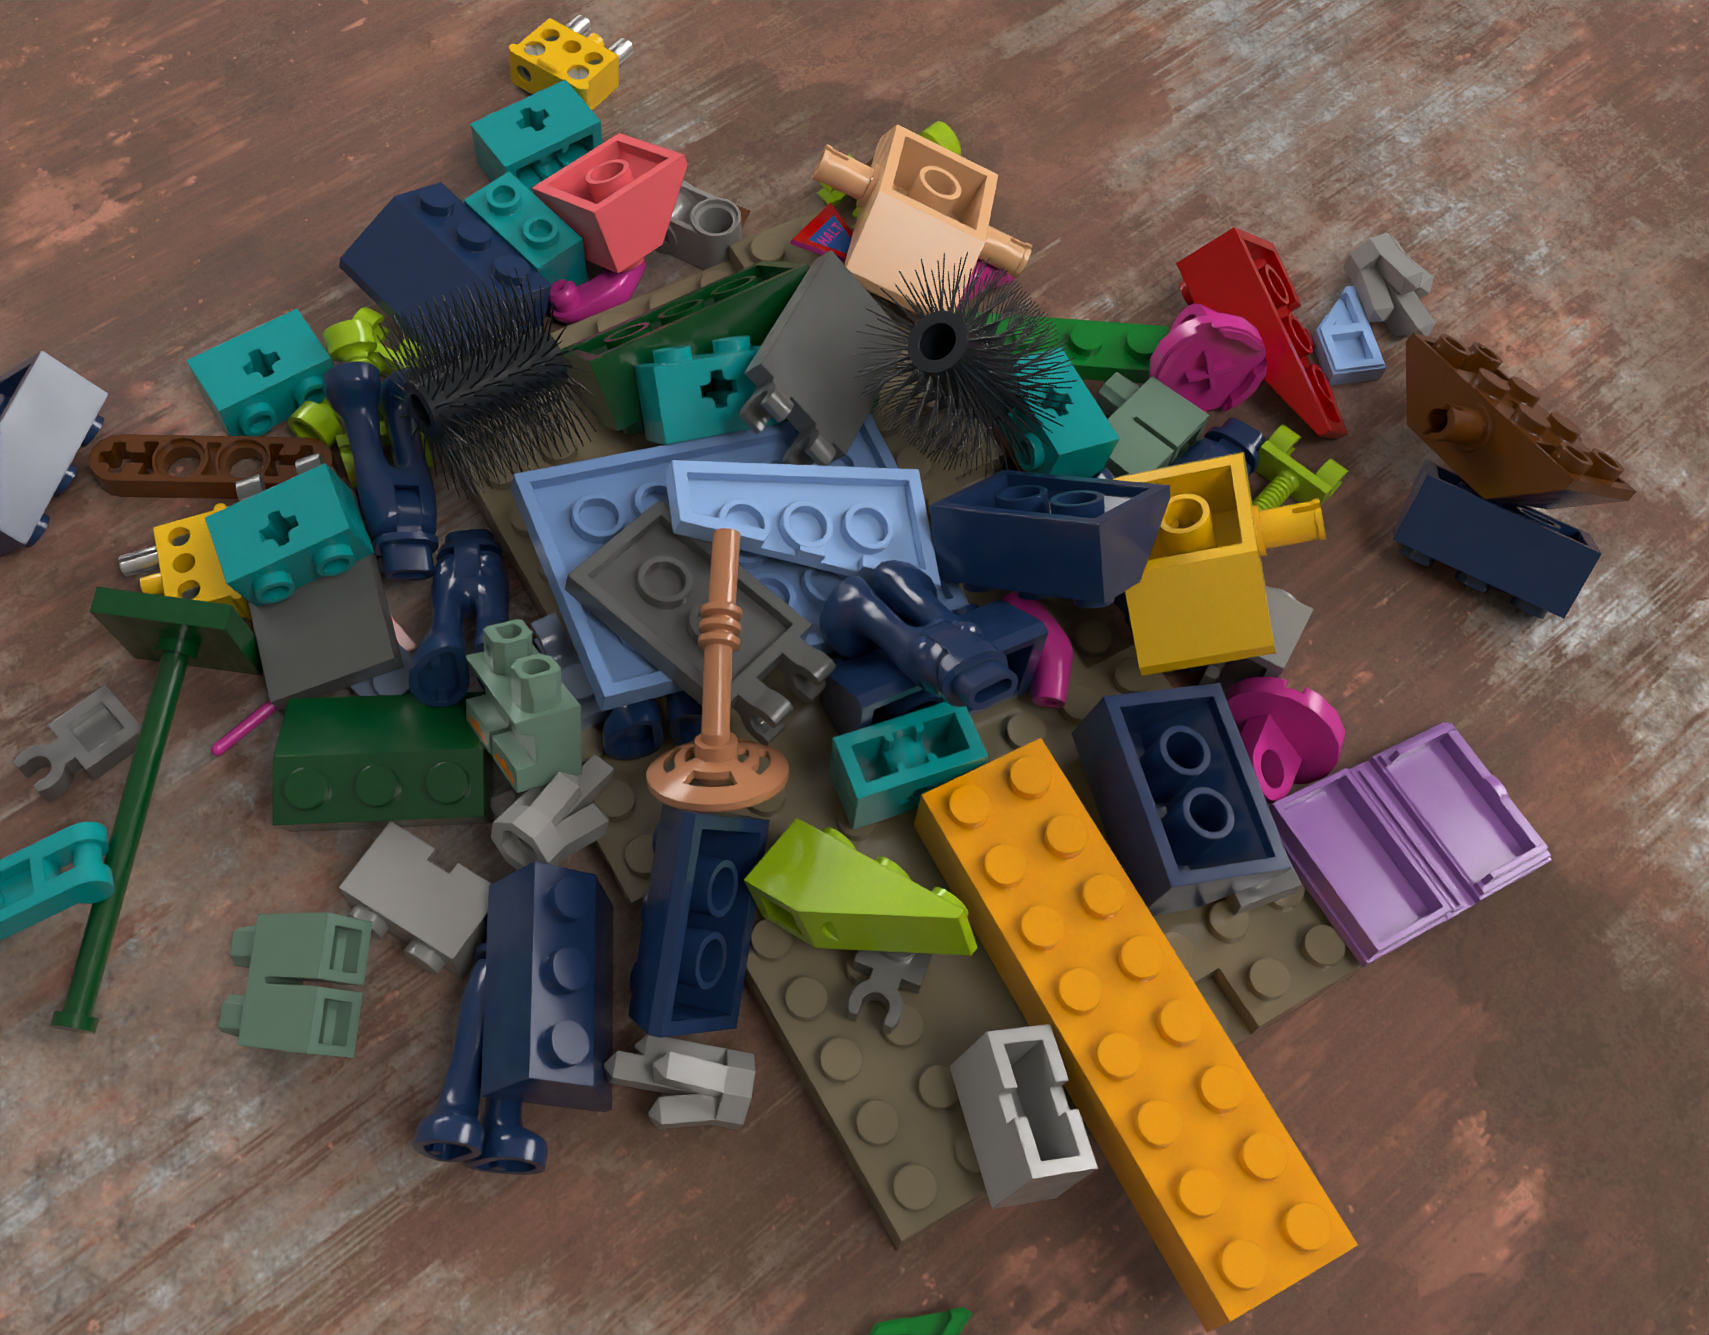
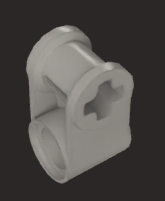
M683 180L664 242L655 250L671 254L700 267L702 270L729 260V245L742 240L741 211L730 200L714 196L693 187Z

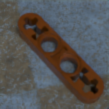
M119 434L100 440L92 448L89 455V466L103 490L119 497L238 499L236 482L246 478L234 477L230 474V471L237 461L250 457L257 458L263 462L261 469L254 475L260 474L263 476L266 490L298 476L295 461L316 453L322 455L324 463L329 467L333 466L339 477L337 464L328 445L319 439L309 437ZM182 457H196L201 461L199 467L188 476L176 477L168 474L170 466ZM123 459L132 460L133 463L123 464L121 472L113 473V471L111 470L115 468H120L123 463ZM277 460H281L283 465H278L279 476L275 463ZM147 469H153L154 473L149 474Z

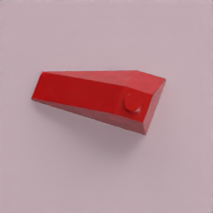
M1233 227L1176 262L1183 281L1179 282V288L1188 306L1194 303L1201 304L1218 313L1243 317L1256 327L1266 349L1265 358L1268 365L1264 380L1320 437L1339 439L1347 435L1345 424L1327 376L1318 365L1310 364L1308 355L1312 353L1316 345L1311 332L1307 328L1304 329L1299 320L1292 314V311L1299 308L1301 304L1274 244Z

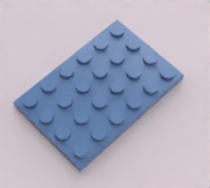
M870 412L846 456L828 465L899 469ZM789 421L765 426L762 432L758 434L752 429L513 474L512 494L601 711L683 691V689L565 591L567 575L657 501L661 500L669 507L665 472L672 460L784 464L782 462L783 456L800 433ZM740 550L739 565L812 624L805 641L813 648L825 654L835 652L823 641L820 633V615L829 596L842 581L850 576ZM940 580L941 586L937 589L938 600L951 612L969 605L959 583ZM866 581L874 591L873 582Z

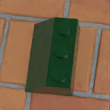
M467 692V695L457 704L444 708L431 707L424 704L413 694L289 699L273 754V826L291 832L386 828L390 821L400 827L492 824L494 822L493 756L487 751L466 721V699L485 695V692Z

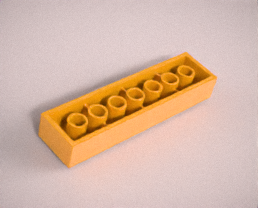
M1042 738L922 794L913 825L951 892L967 908L969 923L1029 1026L1051 1025L1069 1079L1064 1084V1087L1077 1109H1079L1082 1118L1206 1332L1208 1333L1235 1320L1358 1246Z

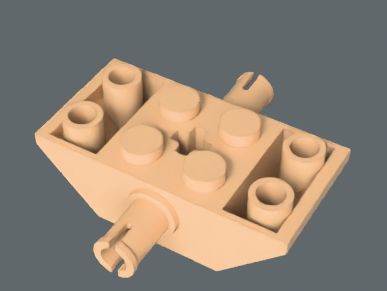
M898 124L880 138L871 167L833 149L828 144L820 155L811 179L820 181L857 199L856 206L860 207L844 265L868 293L876 294L895 303L880 289L882 288L898 304L918 316L895 286L896 284L905 296L907 295L916 306L913 296L899 273L900 271L926 315L924 307L910 284L911 281L930 314V310L920 293L922 292L923 294L915 272L916 270L929 301L921 259L927 283L938 311L940 310L931 270L933 271L940 298L937 260H939L941 281L944 252V289L949 308L948 271L950 289L953 290L954 263L956 285L960 257L962 259L959 276L967 252V259L959 283L960 299L963 294L964 274L966 288L970 268H972V274L978 259L987 262L988 258H990L988 264L1005 272L1008 270L1007 273L1014 278L1019 277L1031 255L1032 245L989 226L998 174ZM958 290L955 297L956 308L959 304ZM944 296V297H943V308H944L945 311H948V310H947V305H946L945 296Z

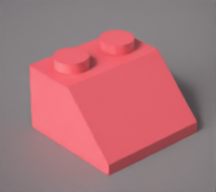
M618 133L532 187V191L583 238L585 260L619 274L639 266L644 261V256L663 244L688 163L685 155Z

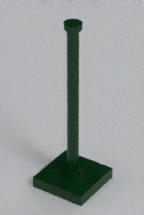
M104 587L96 588L90 613L135 659L157 661L159 664L109 840V851L105 855L103 862L112 869L114 893L106 900L92 903L63 1009L53 1013L50 1024L53 1028L87 1034H95L99 1019L92 1017L187 666L262 676L263 667L256 636L230 604Z

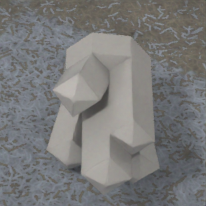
M1389 233L1369 238L1349 254L1343 266L1354 283L1368 322H1385L1393 336L1407 335L1409 338L1412 333L1429 336L1435 321L1419 298L1430 293L1434 277L1407 256L1398 241Z
M594 755L582 766V775L575 776L558 772L549 784L527 790L492 824L491 839L505 861L517 870L534 861L557 866L563 859L605 836L609 823L608 815L592 802L612 783L615 768L606 760Z
M647 1034L635 1044L634 1048L637 1054L617 1051L604 1063L603 1068L609 1083L661 1093L663 1097H659L648 1112L649 1118L656 1129L714 1125L738 1130L744 1125L752 1098L756 1072L754 1054L669 1037L659 1038Z

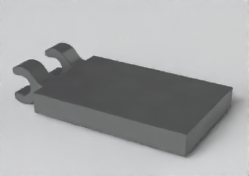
M832 250L814 260L744 372L757 388L742 407L739 417L756 434L762 432L771 417L778 423L787 418L800 432L783 456L782 462L784 464L812 465L815 462L818 466H828L829 463L846 456L874 404L873 402L877 399L876 395L881 391L879 389L883 388L884 385L861 400L862 397L873 389L864 394L862 393L877 384L866 388L865 386L887 377L872 381L868 380L889 375L890 373H874L892 371L893 368L883 367L854 379L853 377L873 369L857 372L859 370L885 363L863 364L889 360L870 357L900 356L886 352L854 356L852 354L888 350L859 349V347H894L867 341L906 345L881 336L856 332L898 336L866 326L867 324L891 331L887 329L890 328L905 335L902 331L877 320V318L898 327L895 323L866 310L867 308L891 319ZM903 350L889 352L902 353Z
M316 453L296 460L297 475L324 464L322 455ZM331 466L330 468H331V469L336 473V475H337V472H336L335 468H334L333 466ZM260 474L236 482V492L239 501L266 490L263 476ZM351 490L362 518L359 496ZM367 531V534H368V537H369V539H370V542L372 543L371 536L369 535V533H368V531ZM374 554L356 561L350 570L342 574L323 576L297 588L293 595L283 601L262 604L258 607L248 601L270 703L280 710L287 708L289 699L318 698L404 667L377 558Z
M659 500L567 575L565 591L702 705L704 650L700 649L697 645L698 636L701 635L699 632V621L702 620L700 608L703 604L708 603L712 542L673 533L670 507ZM739 565L736 605L742 609V619L739 621L741 624V634L737 636L740 639V649L732 653L730 710L734 708L737 711L746 730L754 739L768 746L785 729L786 725L782 721L792 712L793 706L784 696L768 688L761 681L777 667L783 673L791 691L802 701L811 704L827 688L828 683L824 680L835 670L836 665L825 653L813 648L805 641L812 624Z

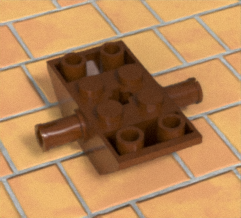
M1417 333L1411 334L1406 341L1407 426L1483 499L1548 510L1629 501L1637 492L1620 477L1624 468L1614 458L1599 449L1594 448L1591 451L1582 443V438L1580 437L1582 431L1575 423L1557 412L1548 413L1537 403L1542 396L1533 386L1518 377L1512 376L1509 378L1500 370L1499 366L1503 361L1491 349L1477 342H1473L1470 347H1467L1446 334H1441L1438 339Z

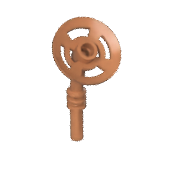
M720 528L713 532L708 603L703 604L700 608L702 620L699 621V632L701 635L698 636L697 646L704 650L701 734L696 736L694 741L671 748L657 756L651 762L646 772L648 790L656 799L666 805L687 811L727 812L752 807L776 796L783 790L789 780L788 761L782 753L769 745L766 746L760 742L737 738L734 733L730 732L732 653L740 649V639L737 636L741 634V624L739 621L742 619V609L736 605L741 534L737 530L730 528ZM691 755H695V758L686 762ZM738 755L748 756V758L741 763ZM760 757H766L770 761V765L759 775L756 772L760 767ZM674 758L675 768L666 773V765ZM694 778H697L698 783L706 787L693 786L688 784Z

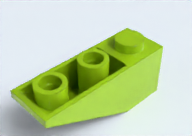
M796 818L744 879L764 918L814 948L972 956L978 948L967 918L968 910L956 896L943 888L934 887L930 891L911 881L908 874L899 865L886 857L879 856L876 860L869 858L857 851L843 834L831 827H824L820 831Z

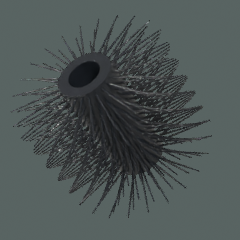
M944 252L941 281L939 260H937L940 298L933 271L931 270L940 311H938L927 283L922 259L921 264L929 301L916 270L915 272L923 294L922 292L920 293L930 310V314L910 281L927 313L925 315L902 273L899 271L916 302V306L907 295L905 296L896 284L895 286L919 316V321L910 315L882 288L880 289L916 325L913 326L880 303L878 304L891 312L889 314L901 323H897L867 308L866 310L911 331L908 333L877 318V320L910 336L902 335L890 328H887L891 330L888 331L867 324L866 326L898 336L856 332L881 336L908 346L867 341L894 347H859V349L888 350L852 354V356L886 352L905 357H870L889 360L863 364L885 363L859 370L857 372L873 369L853 377V379L883 367L900 369L874 373L897 372L868 380L872 381L887 377L865 386L866 388L877 384L863 392L862 394L873 389L862 397L861 400L885 383L904 381V383L879 389L883 390L898 386L876 395L877 397L888 393L873 402L875 403L886 397L872 407L873 409L882 403L872 412L874 413L880 408L873 417L885 405L902 400L884 410L885 412L895 407L883 416L885 417L894 411L883 422L890 416L892 417L889 421L894 417L887 427L889 428L893 421L896 420L891 428L892 430L896 424L905 419L894 429L896 430L903 424L895 434L904 427L899 434L900 436L905 428H907L903 437L908 431L909 433L905 438H908L913 433L906 441L908 442L917 432L910 444L918 435L913 447L915 445L919 449L924 445L919 453L928 444L926 452L933 441L927 458L932 453L934 455L929 461L932 460L939 450L934 460L935 462L943 449L938 461L939 463L948 444L943 461L945 462L952 439L950 459L943 470H945L954 455L948 471L950 470L957 455L954 465L955 470L960 450L963 446L960 460L961 467L966 435L967 465L963 477H965L972 454L969 473L971 475L975 447L977 471L978 445L979 449H981L982 465H984L982 429L986 442L985 478H987L988 455L991 458L993 473L990 435L993 440L998 465L1000 466L992 431L993 427L1002 447L1007 470L1008 466L1001 438L1002 435L1014 465H1016L1007 440L1011 446L1012 444L1003 430L999 419L1021 455L1019 448L1006 425L1009 426L1030 463L1015 433L1019 434L1025 442L1027 441L1033 449L1034 447L1008 415L1010 412L1049 447L1013 411V408L1051 433L1053 432L1046 428L1043 422L1034 417L1035 414L1064 427L1027 408L1025 405L1056 418L1019 398L1043 409L1047 408L1038 404L1065 412V410L1034 400L1039 399L1066 404L1074 403L1051 400L1022 390L1065 396V394L1041 391L1035 388H1072L1056 387V385L1051 384L1075 382L1077 380L1039 383L1027 379H1064L1043 377H1048L1044 375L1066 373L1069 371L1044 372L1071 366L1073 364L1050 369L1073 360L1075 357L1061 363L1034 364L1064 356L1060 355L1043 359L1066 350L1065 348L1051 353L1065 344L1053 350L1051 349L1062 341L1056 345L1036 349L1058 340L1057 338L1041 344L1059 333L1045 339L1057 330L1055 329L1046 335L1052 329H1048V326L1045 330L1031 335L1045 326L1051 325L1053 321L1038 328L1050 319L1048 318L1037 326L1047 316L1045 315L1040 320V317L1045 312L1041 314L1039 311L1037 315L1033 316L1038 311L1035 310L1027 316L1038 306L1036 305L1029 311L1036 302L1032 304L1031 300L1029 304H1025L1032 298L1021 304L1030 294L1018 303L1027 291L1017 300L1022 293L1021 291L1013 301L1018 290L1022 287L1013 293L1012 291L1020 283L1011 291L1010 289L1018 281L1009 288L1014 281L1012 280L1004 290L1009 281L1007 280L998 296L1003 284L1002 281L993 301L997 282L1006 274L1005 272L998 279L1003 270L994 280L1000 270L998 269L990 282L994 272L992 271L984 289L988 275L986 274L979 297L980 278L976 304L974 305L975 284L990 258H988L980 272L984 260L982 261L974 279L978 266L977 263L969 287L972 270L970 268L966 296L964 274L963 301L960 300L959 283L968 252L959 276L962 259L960 257L956 285L954 263L953 290L950 289L948 271L949 308L944 289ZM995 286L994 293L988 309L990 291ZM973 289V306L970 309L969 296ZM957 290H958V296H959V309H958V311H957L956 303H955V297H956ZM989 293L986 311L984 312V297ZM1014 294L1012 300L1010 301L1009 305L1007 306L1011 295ZM944 296H945V300H946V305H947V310H948V311H945L944 308H943V297H944ZM1008 298L1007 303H1006V305H1005V307H1004V310H1003V312H1002L1004 302H1005V300ZM983 300L982 314L979 315L978 308ZM968 301L969 311L965 314V308ZM1001 302H1003L1002 307H1001V310H1000V313H999V317H998V320H997L999 304H1000ZM997 306L996 318L993 322V308ZM992 311L991 323L986 325L988 317ZM1010 318L1007 330L995 335L1000 322ZM1023 330L1022 333L1009 334V333H1013V332H1017V331ZM1037 334H1040V335H1039L1038 337H1036V338L1027 339V338H1030V337L1035 336V335H1037ZM1020 335L1017 340L1004 345L1008 336ZM1030 340H1034L1033 343L1019 344ZM1030 345L1027 349H1015L1018 346ZM1046 348H1050V349H1048L1047 351H1045L1044 353L1027 354V353H1031V352L1043 350V349H1046ZM906 350L908 351V354L889 351ZM1013 351H1022L1017 354H1012ZM1039 355L1035 359H1020L1021 357L1029 358L1028 356ZM1019 360H1031L1025 364L1017 363ZM897 362L909 364L907 366H889ZM1058 363L1047 368H1038L1039 365ZM1021 370H1039V371H1036V372H1034V373H1026V372H1022ZM909 371L913 372L911 375H900ZM1016 373L1027 374V375L1017 376ZM896 376L908 377L904 380L890 381ZM1020 382H1027V383H1034V384H1033V385H1022V384H1020ZM907 385H915L913 389L901 390ZM912 390L910 393L893 397L897 392ZM925 391L923 397L913 398L914 396ZM909 395L899 400L888 403L892 398ZM922 399V401L907 404L909 400ZM935 400L933 410L920 416L922 407ZM920 403V404H918V405H915V406H913V407H910V408L904 410V408H905L906 406H908V405H913V404ZM946 408L941 423L937 425L938 411ZM909 409H912V410L908 411L907 413L901 415L902 412L907 411V410H909ZM935 413H936V426L933 427L934 418H935ZM908 414L907 416H905L904 418H902L900 421L897 422V420H898L900 417H902V416ZM953 416L956 417L954 425L952 423ZM950 419L951 431L948 433V420ZM974 419H977V429H976V425H975V420H974ZM963 420H965V424H966L964 433H963V428H962V421H963ZM946 421H947V424H946V437L943 439V434H944V429H945V423H946ZM983 421L987 425V436L985 434ZM972 423L974 425L976 433L974 441L972 437ZM959 424H960V426H961V436H962V437H961L960 441L958 442V432H960V427H959ZM956 428H957L956 448H955V450H954L953 453H952L953 444H954V438H955V433H956ZM942 431L941 442L938 444V440ZM936 438H937V442H936V445H935V449L930 453V451H931V449H932V447H933V445H934V442H935V440H936ZM968 440L971 441V444H972V448H971V451H970L969 458H968Z
M505 268L515 302L503 283L499 272H497L503 286L505 299L497 290L492 277H489L492 281L498 304L486 287L483 278H481L489 305L484 300L474 281L481 308L466 285L473 311L457 287L464 312L459 307L451 291H449L454 302L455 313L448 306L442 295L448 318L434 297L439 320L426 301L430 321L426 315L424 316L419 304L417 307L423 322L422 325L416 315H413L410 307V316L414 328H412L405 314H402V311L400 313L404 320V328L402 325L400 326L393 314L394 317L392 318L398 335L384 317L395 344L390 338L388 339L380 323H378L398 361L390 354L379 336H376L407 381L405 382L380 354L398 376V379L404 384L403 388L384 373L405 393L406 400L390 394L408 404L411 413L400 418L413 416L417 428L411 440L418 428L424 434L423 460H425L426 438L429 440V446L431 443L437 478L433 443H435L447 488L449 490L442 463V455L459 498L460 495L454 481V471L469 500L465 491L467 488L464 479L474 496L477 493L471 481L472 478L477 486L481 487L483 493H485L482 488L484 486L479 472L491 489L493 488L489 481L488 471L492 473L497 484H500L495 466L508 482L501 459L512 475L514 472L510 457L522 473L523 471L517 456L518 452L531 471L523 445L538 468L532 444L546 463L540 448L539 439L553 459L545 433L555 446L560 457L562 456L557 447L554 432L558 435L569 453L560 426L570 438L575 450H577L567 421L584 447L570 412L580 423L590 442H592L569 399L576 404L596 432L582 411L583 409L577 404L565 386L567 384L585 405L598 416L573 387L581 389L567 382L568 378H570L595 396L569 376L567 372V367L589 373L565 363L563 354L580 349V347L561 352L558 345L562 340L559 343L557 342L568 324H566L556 340L550 334L555 302H553L551 319L548 318L544 328L541 285L539 286L542 327L539 326L536 314V298L533 301L528 274L526 273L534 310L533 320L516 268L514 269L522 291L524 307ZM499 297H500V299H501V301H502V304H503V306H504V308H505V310H506L508 316H507V315L504 313V311H503V308H502V305H501V303H500ZM510 299H511V301L513 302V304H514V306H515V308H516L517 316H516V314H515V312H514V309H513V307H512V304H511V302H510ZM517 299H518L519 304H520V306H521V308H522V311H523V313H524V315H525L526 321L524 320L522 314L520 313L519 306H518V303H517ZM484 303L492 316V323L488 316ZM475 306H476V308H477V310H478V312H479V314H480V316H481V318H482V320H483L485 326H484V325L482 324V322L479 320V317H478V315H477ZM458 308H459V310H460L462 316L464 317V319H465V321H466V323H467L468 332H467V330H466V328H465V325H464L463 320H462V318H461V315H460V313H459V311H458ZM466 309H467L468 314H469V316H470V318H471V321L468 319V315H467ZM449 311H450V313H451V315H452V317H453V319H454V321H455V323H456V325H457V327H458L460 333L454 328V325H453V322H452V320H451ZM512 314H513V316H514V318H515V321H516V323H517V326L515 325V323H514V321H513V319H512ZM422 315H423V317H424V319H425V321H426V323H427V325H428V327H429V329H430V331H431V333H432V335H433L435 341L429 336L428 331H427V328H426L425 323H424V320H423V318H422ZM433 316L436 319L440 329L442 330L443 340L435 324ZM441 317H442V319H443V321H444V324H445L447 330L445 329V327H444L443 324H442ZM444 317L446 318V320H447L448 323H449L450 330H449V328H448V326H447V323H446ZM405 319L407 320V322H408V324H409L411 330L413 331V333H414V335H415V337H416L417 346H416V344H415V342H414V340H413V337H412V335H411V333H410V330H409V328H408V326H407V323H406ZM550 319L549 330L547 331L546 328ZM414 321H415V323H416V325H417V328H418V330H419V332H420V334H421V337H420V335L417 333V330H416ZM396 322H397V324H398V326H399V328H400V330H401V332H402V334H403V336H404V338H405V340H406V342H407L409 348L403 343L402 338H401V335H400L399 330H398V328H397ZM477 322H478V324H479L481 333H480L479 330H478ZM487 322L490 324L493 334L491 333L487 325ZM418 323L420 324L421 328H422L423 331H424V336H423V334H422V332H421V330H420V328H419V326H418ZM389 325L403 346L407 359L403 356ZM462 329L465 331L469 343L466 341ZM452 330L454 331L457 343L453 338ZM435 333L438 335V337H439V339H440V341H441V344H442V346H443L444 351H443L442 348L440 347V345H439V343H438V341H437V338H436ZM446 333H447V334L449 335V337L452 339L453 346H452L451 342L449 341V339H448ZM427 338L429 339L432 351L428 347ZM420 339H421V341L424 343V345L426 346L428 354L426 353L424 347L422 346V344H421V342H420ZM410 341L415 347L419 360L416 357L413 349L411 348ZM392 344L395 346V348H396V349L398 350V352L400 353V355H401V357H402V359H403V361H404V364H405L407 370L405 369L403 363L401 362V360H400L399 356L397 355L395 349L393 348ZM560 400L563 402L572 423L564 412ZM550 402L552 403L553 407L555 408V413H556V415L554 414V412H553V410H552V407H551ZM549 412L553 415L559 433L549 416ZM559 412L563 415L565 424H564V422H563V420H562V418H561ZM543 420H544V422H545V424H546V426H547V429H548L550 435L548 434L547 430L545 429V427H544V425H543ZM527 424L531 427L537 445L527 428ZM537 424L541 427L542 432H543V435H544V438H543V436H542V434H541V432H540V430H539ZM505 425L509 429V434L511 433L512 440L508 435ZM496 430L502 438L504 445L499 440L500 438L497 436ZM521 432H522V434H523V436H524V439H525V441H526V443H527V445H528L530 451L528 450L527 446L525 445L524 441L522 440ZM505 437L509 440V443H510L511 448H512V450H513V452H514V455H515V457H516V460H515V458H514L512 452L510 451V449H509V447H508V445H507V443H506V441H505ZM483 438L485 439V441H486V443H487V445H488V447H489L490 454H489V452H488L487 449H486V446H485V443H484V441H483ZM516 438L519 440V442H520V444H521L523 453H522V451H521V449H520V447H519V445H518V443H517ZM474 443H475L477 449L479 450L482 459H481L480 456L477 454V452H476V450H475V447H474ZM499 445H500V447H501V449H502V452H503V454H504V456H505V458H506V460H507V462H508V465H507L506 461L504 460L503 456H502L501 453H500ZM443 448H444V450H445V452H446V455H447V457H448V459H449V461H450L452 473H451L450 467H449V465H448V462H447L445 453H444V451H443ZM483 450L486 452L494 473L492 472L488 462L486 461L483 455ZM493 450L497 453V455H498V457H499V460H500V463H501V466H500V464H499V462H498V460H497V458H496V456H495ZM460 451L463 453V455H464V457H465V459H466L468 468L466 467V465H465V463H464V461H463V458H462V456H461ZM466 451H467V453L469 454V456L471 457L472 461H471V460L469 459V457L467 456ZM451 456L459 468L465 489L451 460ZM476 457H477V459H478V461H479V463H480V465H481V467H482V470H483V472H484V474H485L487 480L485 479L484 475L482 474L481 470L479 469V467H478V465H477ZM460 461L462 462L466 470V473L468 475V478L471 482L474 491L472 490L468 480L466 479L462 469L460 468ZM470 462H471L472 465L475 467V469H476V471H477V474H478V477H479V479H480V482H479V480H478V478H477V476H476V474H475V472H474V470H473V468H472ZM470 468H471V470H472V472H473V474H474L476 480H475L474 477L472 476L471 471H470Z

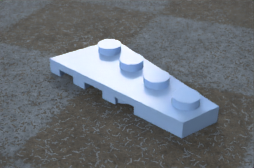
M672 460L665 472L672 529L675 534L713 542V532L715 530L730 528L737 530L741 534L740 550L841 575L860 576L870 582H873L874 570L881 562L898 560L911 563L929 575L936 590L941 586L919 469Z

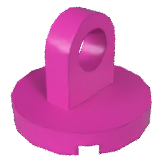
M1194 303L1187 306L1178 315L1170 333L1158 344L1150 358L1149 378L1153 376L1207 414V410H1215L1219 407H1222L1225 412L1240 405L1259 387L1267 371L1266 349L1257 328L1243 317L1218 313L1201 304Z
M1272 676L1244 679L1230 686L1225 693L1267 804L1285 798L1290 792L1292 784H1309L1327 777L1338 764L1345 740V728L1338 712L1320 694L1307 687L1301 693L1286 687L1288 680Z

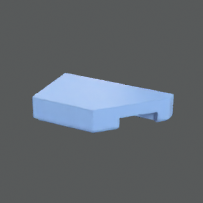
M1346 286L1338 301L1322 320L1313 335L1316 345L1314 351L1322 371L1329 380L1330 386L1379 380L1386 370V365L1355 286Z

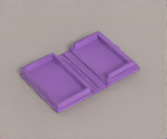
M1443 722L1374 755L1368 761L1349 770L1345 768L1269 806L1288 858L1298 878L1362 968L1455 917L1552 860L1550 858L1551 854L1547 850L1549 847L1509 798L1503 784L1488 771L1454 725L1448 722Z

